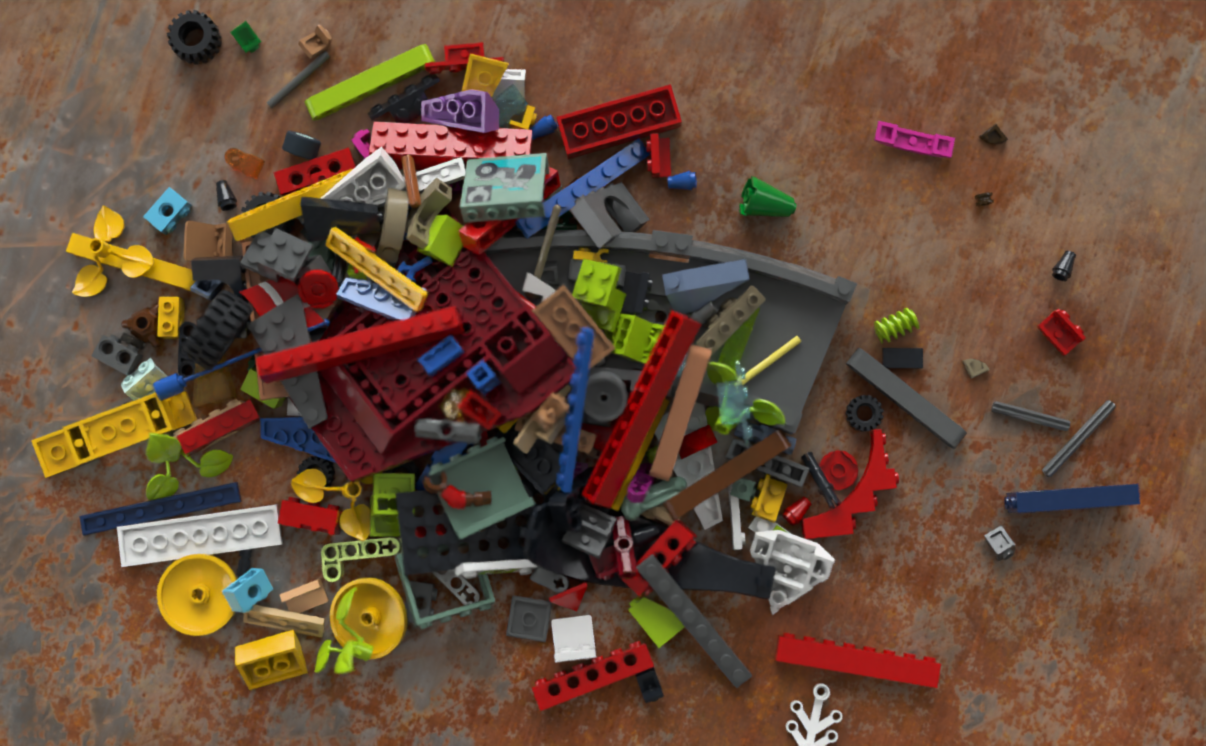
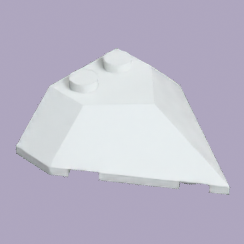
M781 530L756 532L750 550L752 558H754L756 563L776 568L769 599L772 615L786 604H790L810 591L813 586L828 579L834 562V558L818 543Z

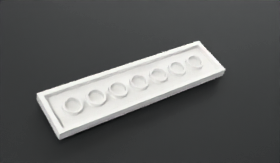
M278 504L117 527L121 567L176 560L192 554L211 555L282 545L281 525L277 524L279 518Z

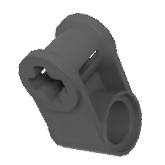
M540 567L535 568L529 578L558 593L565 591L569 587L568 577L555 574ZM562 578V583L565 585L557 588L555 579L559 580Z

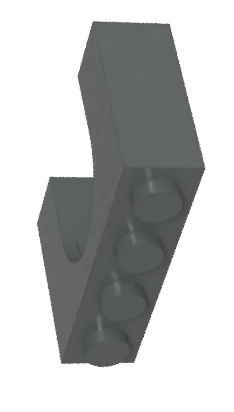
M622 182L616 185L611 183L606 188L601 187L596 192L591 191L586 196L581 195L574 201L575 205L570 209L599 249L610 244L622 233L607 211L617 220L625 232H636L650 220Z

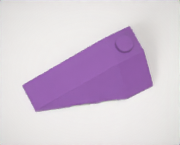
M470 89L421 101V121L486 133L499 129V108L488 92Z

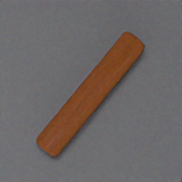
M407 154L402 157L409 205L412 208L420 207L421 200L414 158Z

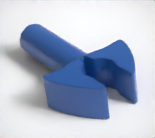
M427 256L412 266H407L405 262H402L397 271L402 275L407 272L405 277L415 283V273L431 264L433 260L430 256Z

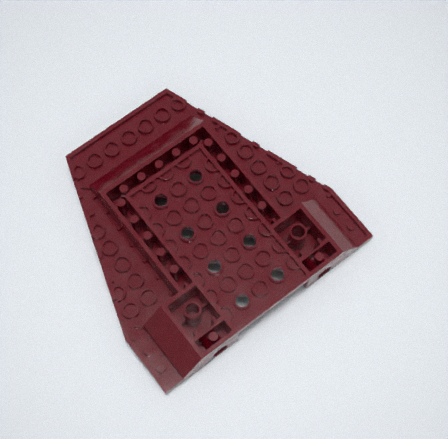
M446 207L438 213V215H448L459 223ZM404 240L394 269L397 271L402 262H405L407 266H412L427 257V255L418 252V246L412 244L410 240ZM463 247L452 267L432 258L433 262L415 273L414 279L416 282L414 284L420 288H426L428 294L422 309L417 311L414 317L455 306L461 315L463 327L465 325L472 326L469 333L453 336L464 353L435 375L430 377L418 359L446 338L317 371L328 419L313 427L312 430L352 483L458 442L416 437L415 429L418 419L449 420L456 423L475 424L481 426V433L488 431L487 428L458 408V405L470 390L480 395L502 413L490 428L493 429L534 413L552 393L556 395L571 383V375L575 373L574 363L484 252L479 255ZM475 270H479L480 276L476 279H472L471 273ZM448 296V301L445 304H439L440 297ZM503 299V306L495 308L494 303L496 300ZM346 301L342 307V312L337 319L332 321L319 341L395 322V320L369 310L367 311ZM482 360L501 382L486 395L477 388L467 375V372ZM402 376H406V383L401 386L398 385V379ZM450 426L445 429V436L452 433V427Z

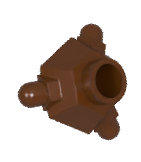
M156 303L153 308L146 307L132 314L128 320L122 321V327L128 328L130 334L144 343H151L154 348L160 346L161 343L158 339L160 337L157 336L159 303Z

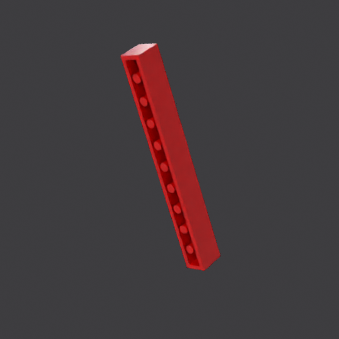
M453 306L256 357L258 376L266 384L440 340L450 335L463 334L464 329L461 315L457 308Z
M671 311L582 493L592 503L608 508L612 507L701 326L695 320L676 311Z

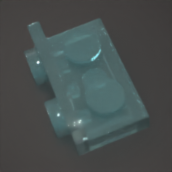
M514 84L493 99L499 108V126L503 127L510 122L509 118L515 114L519 115L528 104Z

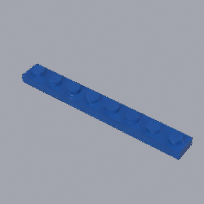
M637 139L543 203L545 216L520 218L515 223L526 239H528L548 225L554 205L561 206L560 217L575 205L574 201L581 195L586 196L591 191L596 192L647 158L650 153L647 152L641 140Z
M581 327V332L577 334L578 352L574 355L575 373L571 375L572 393L568 395L569 414L565 416V426L567 427L566 433L562 436L564 448L563 453H560L559 456L561 469L556 477V483L562 492L571 493L594 339V332L588 327Z

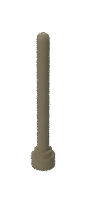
M554 205L533 275L540 280L560 215V205ZM524 291V295L527 297L540 298L538 294Z

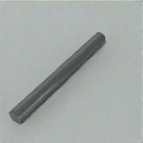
M324 51L266 103L273 108L330 58L329 54Z

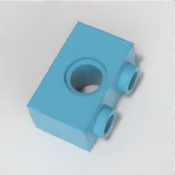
M169 187L143 217L160 232L167 235L176 229V223L181 218H185L189 214L192 205ZM173 208L172 215L166 217V210Z
M251 568L222 590V593L232 611L246 613L253 608L255 603L264 600L268 593L273 590V587L263 569Z

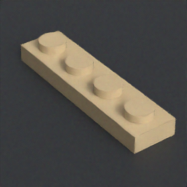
M253 605L250 611L243 613L244 623L285 631L294 630L296 633L321 638L325 632V618L259 605Z

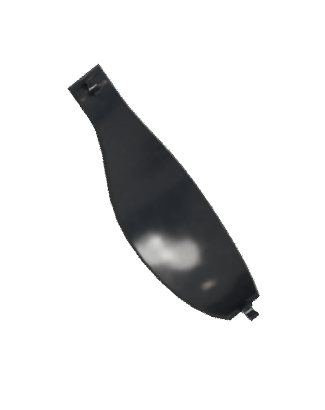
M549 503L536 507L531 515L528 528H521L520 536L526 537L524 556L534 565L555 574L580 581L630 588L622 580L623 578L619 577V571L614 573V577L607 580L597 578L589 554L563 543L562 539L566 531L556 529ZM584 503L614 518L624 517L621 509L616 511L598 504ZM639 516L636 520L629 521L631 532L636 528L658 525L662 536L668 529V527L642 516ZM613 531L605 548L614 544ZM661 536L642 548H635L633 545L636 562L643 557ZM677 539L671 541L673 550H677L679 547ZM694 540L696 544L689 551L685 550L681 554L683 557L681 561L675 566L671 565L667 570L682 590L729 592L766 600L770 599L776 572L775 567L731 557ZM659 554L657 557L661 565L665 563V556L663 554Z

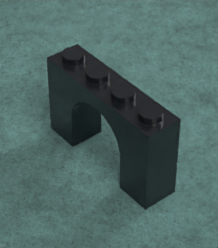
M243 256L198 257L191 260L193 281H222L232 289L234 295L249 304L248 299L240 293L247 289L246 268L240 266ZM248 319L236 338H247L251 334L247 324L251 323V320Z

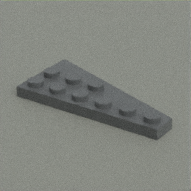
M298 294L247 324L265 355L312 343L302 300ZM317 371L281 380L309 429L328 419Z

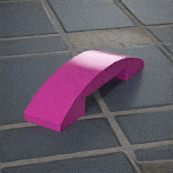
M878 121L874 141L908 152L951 158L955 138L939 134H925L899 128L895 124Z

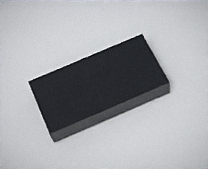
M882 348V365L886 368L923 369V348Z

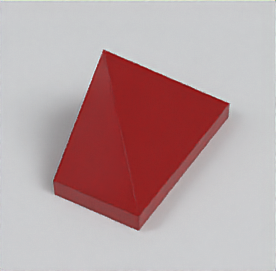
M471 390L458 405V408L488 430L502 415L484 398Z
M709 424L683 437L679 450L681 460L718 443Z
M584 582L549 597V601L578 611L588 584Z

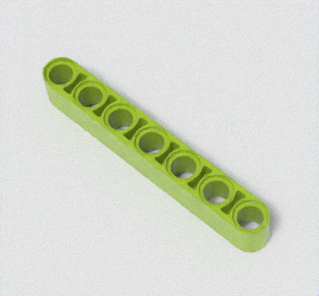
M422 44L306 99L304 103L312 120H320L426 70L425 63L435 62L427 44Z

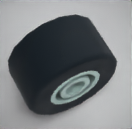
M287 131L282 149L290 154L312 160L317 158L321 141L302 133Z

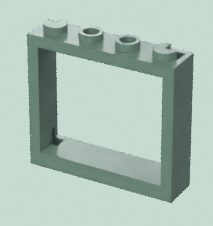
M460 542L458 547H462L468 544L465 542ZM444 544L438 547V553L449 550ZM426 547L418 548V556L420 558L427 557L428 549ZM402 553L396 554L394 557L415 628L420 626L421 629H426L433 626L432 622L439 620L441 623L453 620L452 616L460 615V618L471 615V611L479 609L480 612L491 609V605L495 603L488 575L481 574L477 576L484 600L420 619L408 576H404Z

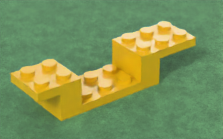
M185 388V392L163 401L158 398L156 393L150 394L62 427L61 430L31 440L44 476L47 478L147 440L150 433L165 434L190 425L198 419Z

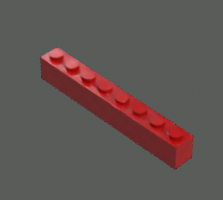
M783 632V636L778 635L774 657L776 661L938 688L941 663L935 662L936 658L924 656L923 659H917L915 654L903 653V656L895 655L896 651L883 649V653L876 652V648L863 646V649L855 648V644L843 642V646L835 645L836 641L823 639V642H817L815 637L803 636V639L795 638L796 634Z

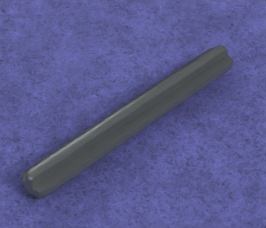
M1107 400L1042 469V472L1046 476L1052 477L1112 413L1116 405L1112 401Z

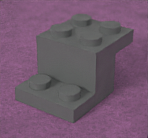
M277 228L272 235L262 231L254 237L240 262V266L275 282H278L280 276L294 282L310 255L313 245Z

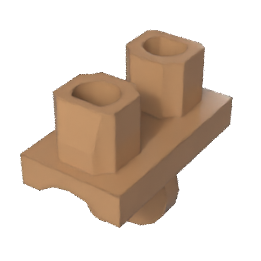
M552 393L533 414L531 419L538 422L547 431L569 407L566 404V398L560 393L556 395Z

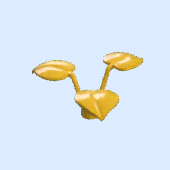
M104 205L101 207L94 224L95 238L88 244V249L93 253L92 257L96 260L98 267L86 265L79 271L72 292L77 296H95L106 287L107 277L102 274L104 269L99 257L105 258L112 254L124 259L122 271L131 278L141 277L154 265L152 254L143 246H130L126 251V256L111 250L108 242H111V238H118L122 234L125 225L123 218L118 213Z
M307 469L291 480V485L296 495L309 503L321 501L324 497V491H342L344 497L351 499V509H345L341 513L339 519L341 529L347 535L361 541L367 539L370 534V509L365 504L354 506L356 497L361 493L359 481L354 483L348 482L343 487H324L326 485V477L317 469ZM373 475L360 481L365 484L373 483Z

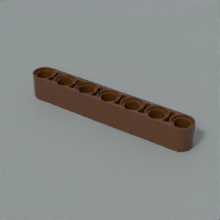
M779 429L662 504L674 521L792 445L782 429Z

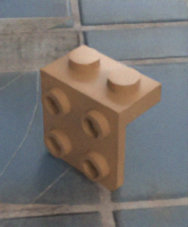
M187 221L185 223L184 259L191 261L198 257L233 256V234L228 223L213 225Z

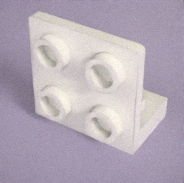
M591 615L553 619L551 621L555 662L596 657Z

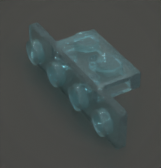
M740 361L735 362L737 381L717 383L722 425L742 423L745 445H749V439L753 438L752 427L747 426V419L750 418L749 406H745L744 399H748L747 386L743 387L742 380L746 379L745 367H740Z

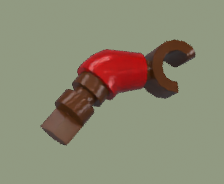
M444 471L439 476L441 480L440 485H433L430 482V477H424V488L434 494L441 492L440 496L451 508L465 509V507H471V504H474V507L491 505V491L474 492L471 494L470 492L459 490L451 484L448 486L447 475Z

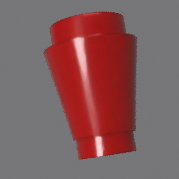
M803 496L784 509L782 516L790 525L794 526L796 523L799 524L812 504Z

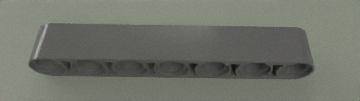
M857 348L846 362L850 369L952 449H955L966 436L967 432L861 348Z

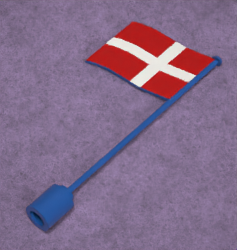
M280 276L278 282L267 280L240 293L251 302L261 317L297 295L298 286L293 281ZM302 301L308 332L325 325L329 326L330 321L328 319L323 320L308 303L305 304ZM260 347L216 365L213 370H204L187 378L175 373L153 382L155 392L161 401L185 392L186 382L259 353L262 349Z

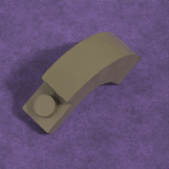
M437 177L421 193L420 207L412 208L406 220L405 232L407 233V239L422 249L428 245L429 231L434 218L451 201L452 188Z
M392 188L387 190L384 204L383 228L377 257L383 261L397 263L407 220V191Z

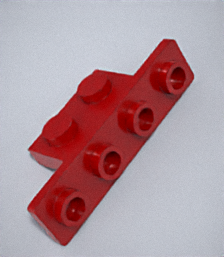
M481 42L444 45L445 61L425 63V69L430 74H440L442 71L448 70L452 73L461 72V69H467L470 54L485 57L484 44ZM494 57V58H490V59H494V60H498V61L505 62V61H504V57Z

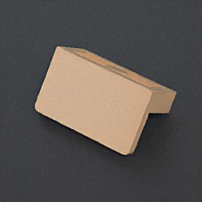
M321 579L279 594L281 601L286 602L289 612L301 613L329 601Z

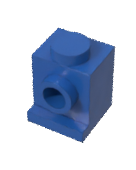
M483 360L467 372V375L484 395L501 383Z

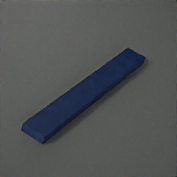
M238 482L86 514L79 516L82 534L86 536L117 529L120 526L146 523L242 501Z

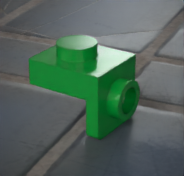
M246 20L230 31L245 53L248 51L252 53L260 47L259 43L261 40Z

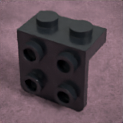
M626 271L624 287H616V289L626 294L621 312L642 316V311H647L649 299L645 298L646 291H651L653 279H649L650 273L642 272V274Z

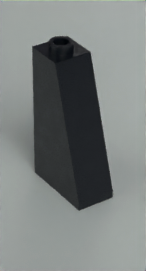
M313 197L301 198L300 207L309 242L327 240L330 230L334 227H337L348 236L381 232L384 215L383 212H379L378 205Z

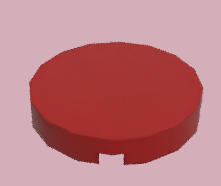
M311 270L301 277L298 284V295L305 304L308 303L313 308H326L331 306L337 299L336 293L339 290V284L336 278L329 272Z
M836 450L829 452L823 456L819 463L828 482L833 484L834 490L849 488L858 477L857 461L846 451Z

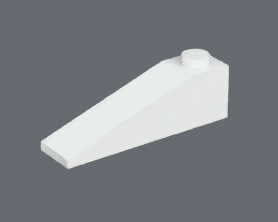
M380 147L321 198L371 204L373 201L382 198L386 199L388 188L401 190L406 184L393 159Z

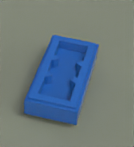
M450 335L418 360L429 376L432 377L462 355L464 351L455 338Z

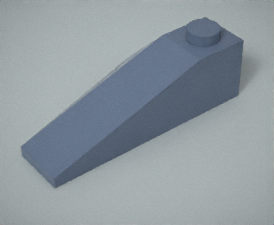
M746 259L662 275L665 293L673 311L680 314L698 311L710 301L713 302L726 292H730L750 280Z

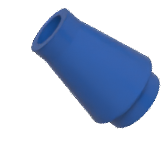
M550 114L549 116L545 115L528 130H532V139L535 140L536 138L555 133L558 126Z
M687 171L668 177V187L685 190L697 188L696 173Z

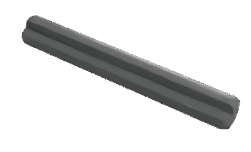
M997 401L993 402L991 411L1063 431H1068L1071 424L1069 420Z

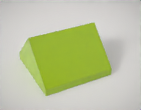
M436 215L430 227L428 245L424 249L418 246L417 251L452 267L463 248L458 232L463 225L448 215Z

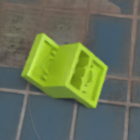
M583 259L572 295L577 301L582 303V308L599 329L614 333L626 297L625 293L616 289L621 268Z
M620 313L615 332L604 330V335L615 347L610 354L618 355L632 362L646 364L665 325L653 324L637 316Z
M377 473L373 475V495L370 496V537H400L395 494L415 491V474Z

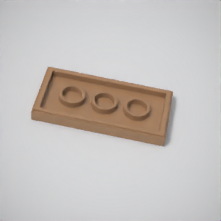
M564 285L532 310L573 362L574 355L578 352L576 340L577 334L581 332V327H588L594 332L589 370L615 349L613 344Z

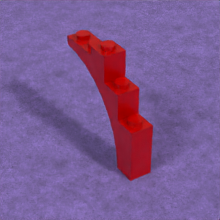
M882 429L870 431L871 447L868 463L862 478L854 490L838 507L835 506L834 509L816 516L801 519L804 539L854 534L853 529H856V521L854 517H851V514L875 511L878 501L877 496L873 495V491L897 488L896 484H899L898 472H895L894 468L886 469L889 459L888 454L884 453L886 436L885 433H882Z

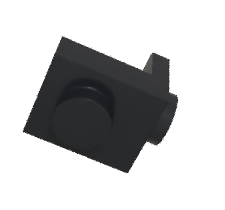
M654 667L635 674L645 703L655 702L664 697Z

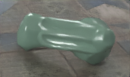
M670 477L669 482L659 479L652 485L646 499L641 503L629 501L626 494L621 504V511L625 519L629 521L636 520L643 512L663 505L662 503L686 489L687 482L682 477Z

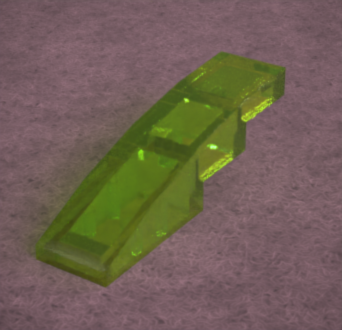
M760 307L725 341L717 363L726 365L736 372Z

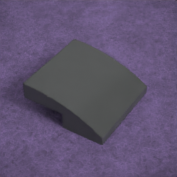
M583 504L579 507L582 518L580 530L577 532L566 531L562 541L599 559L609 540L617 518Z

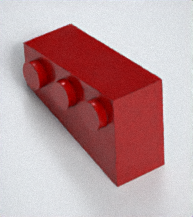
M295 497L282 500L277 524L325 532L330 535H340L339 519L343 510H339L340 506L328 504V507H321L320 502H308V504L300 503L301 499Z

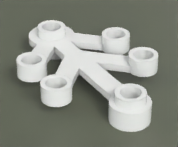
M823 683L816 684L813 688L815 701L810 720L804 712L800 701L794 700L790 704L791 710L797 714L807 730L805 741L798 730L797 722L794 720L787 721L786 729L792 733L799 746H825L836 742L838 739L837 732L830 729L826 731L823 738L814 742L817 733L833 723L840 722L843 717L839 710H832L828 717L819 722L823 700H826L830 695L829 688ZM819 688L824 689V693L822 695L817 694V690ZM795 703L800 704V708L798 710L793 709V705ZM834 713H839L840 715L837 720H834L832 717ZM790 723L796 725L794 730H789L788 726ZM831 732L835 734V738L832 740L828 739V734Z

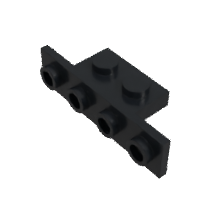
M436 74L424 76L420 83L416 85L411 84L404 89L403 93L399 95L394 94L384 104L373 106L370 112H368L369 117L373 121L389 111L396 123H408L421 115V101L428 100L424 90L440 82Z

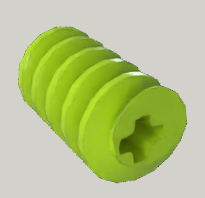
M904 308L903 313L897 311L895 316L893 314L889 315L888 319L882 318L881 323L879 321L874 322L875 332L882 344L884 338L888 343L891 342V335L898 339V332L905 336V329L912 333V326L917 330L920 329L915 313L912 309L909 310L908 308Z

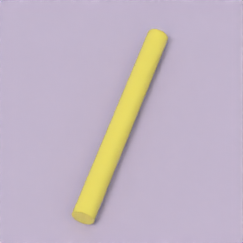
M795 336L741 376L736 385L733 386L738 390L801 343L800 338Z

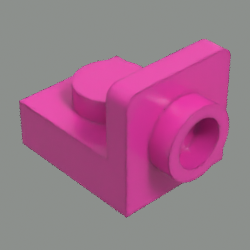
M368 129L356 132L353 136L354 138L351 139L364 159L369 156L370 145L366 140L371 137V133Z

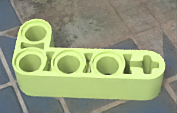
M396 537L326 544L321 550L323 576L329 582L339 581L344 575V560L396 555L401 551V541ZM391 541L397 546L393 549V552L391 549H382V545H389ZM369 543H374L377 547L374 554H370L367 550ZM350 545L356 547L357 551L354 556H350L347 552V548ZM330 547L336 549V556L334 558H330L327 554V550ZM332 567L338 570L336 578H332L329 575V570Z

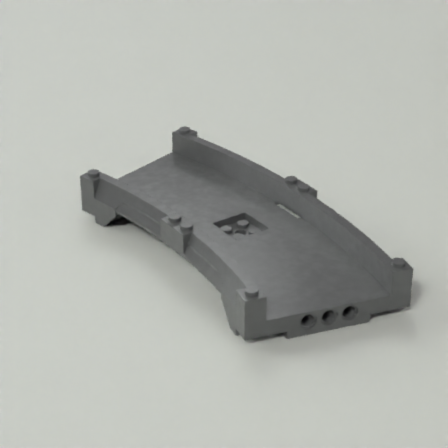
M547 229L539 230L528 239H526L521 231L506 232L487 248L485 253L509 284L537 307L541 303L542 295H540L539 299L530 298L524 295L522 289L526 274L534 275ZM555 230L546 261L557 260L559 284L549 285L553 289L557 290L564 285L573 294L576 282L569 281L567 278L570 260L573 259L574 251H578L579 248L591 249V252L597 253L600 250L586 230ZM653 230L652 234L622 232L610 244L600 248L609 250V254H601L600 258L602 260H607L608 263L624 265L627 272L642 274V272L650 273L649 279H653L651 291H646L645 298L649 299L647 311L643 310L642 316L621 312V314L637 316L659 325L666 324L673 310L665 293L662 275L746 259L750 280L730 292H726L713 302L720 310L721 304L726 299L731 297L738 299L750 286H754L766 300L710 356L708 363L714 362L730 367L735 371L739 379L795 336H798L801 343L738 390L730 385L725 409L742 415L747 409L753 407L755 400H766L781 410L785 418V424H763L754 417L753 412H750L745 417L770 428L782 429L784 433L789 435L796 432L803 415L801 412L845 306L850 302L857 283L840 276L835 279L793 263H787L748 251L692 240L693 235ZM649 254L689 259V263L649 258ZM496 300V302L494 303V307H502L504 304V300ZM662 312L666 315V320L658 322L655 319V315ZM687 313V314H682V315H685V316H687V317H691L693 314H692V313ZM704 325L700 326L692 344L697 345L696 342L707 331ZM689 350L666 397L674 398ZM609 353L604 357L605 364L598 368L594 366L589 370L588 378L601 371L612 372L618 375L625 383L627 391L632 392L642 371H634L633 368L643 370L645 364L632 362ZM706 370L695 403L722 408L726 388L725 386L715 385L708 377Z

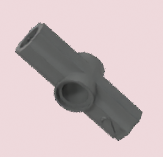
M418 419L415 429L416 437L440 439L448 442L458 441L478 444L481 436L480 425L456 423L449 420ZM451 426L452 433L448 436H445V429Z

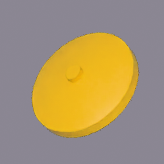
M192 554L182 557L165 570L157 588L159 610L165 621L181 633L193 636L213 633L224 627L235 614L230 608L222 590L236 581L237 578L232 569L215 556Z
M364 577L353 580L344 585L336 593L330 608L332 632L343 648L348 641H357L336 619L341 599L348 591L356 587L358 589L354 592L350 609L344 622L357 635L364 638V643L373 646L370 659L383 657L396 649L405 636L407 612L404 602L392 586L380 579Z

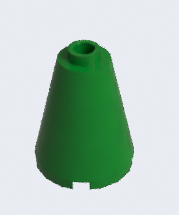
M751 176V179L748 178L741 194V197L744 199L743 204H739V212L744 216L789 217L795 213L797 204L794 203V198L757 177Z

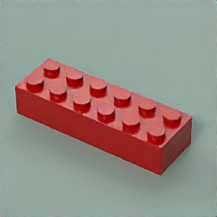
M671 84L556 117L567 159L650 136V134H659L680 128L682 124Z

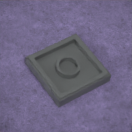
M513 595L506 636L546 642L552 603L550 601Z

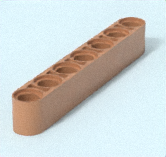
M691 344L649 476L668 482L670 480L711 355V350Z

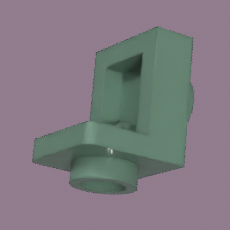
M740 478L733 483L730 495L744 501H749L750 498L753 499L757 487H754L755 482Z

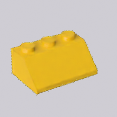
M294 630L235 647L236 667L249 690L308 673L301 644Z

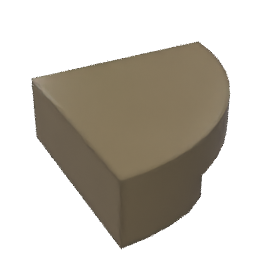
M976 359L962 361L970 379L990 370L985 363Z

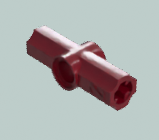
M619 516L616 517L617 520L612 530L619 577L631 579L637 576L630 525L629 520ZM621 546H628L627 549H620Z

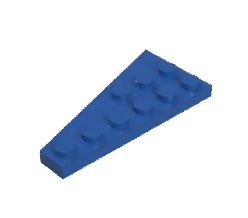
M302 417L260 418L262 439L336 463L314 431L308 428Z

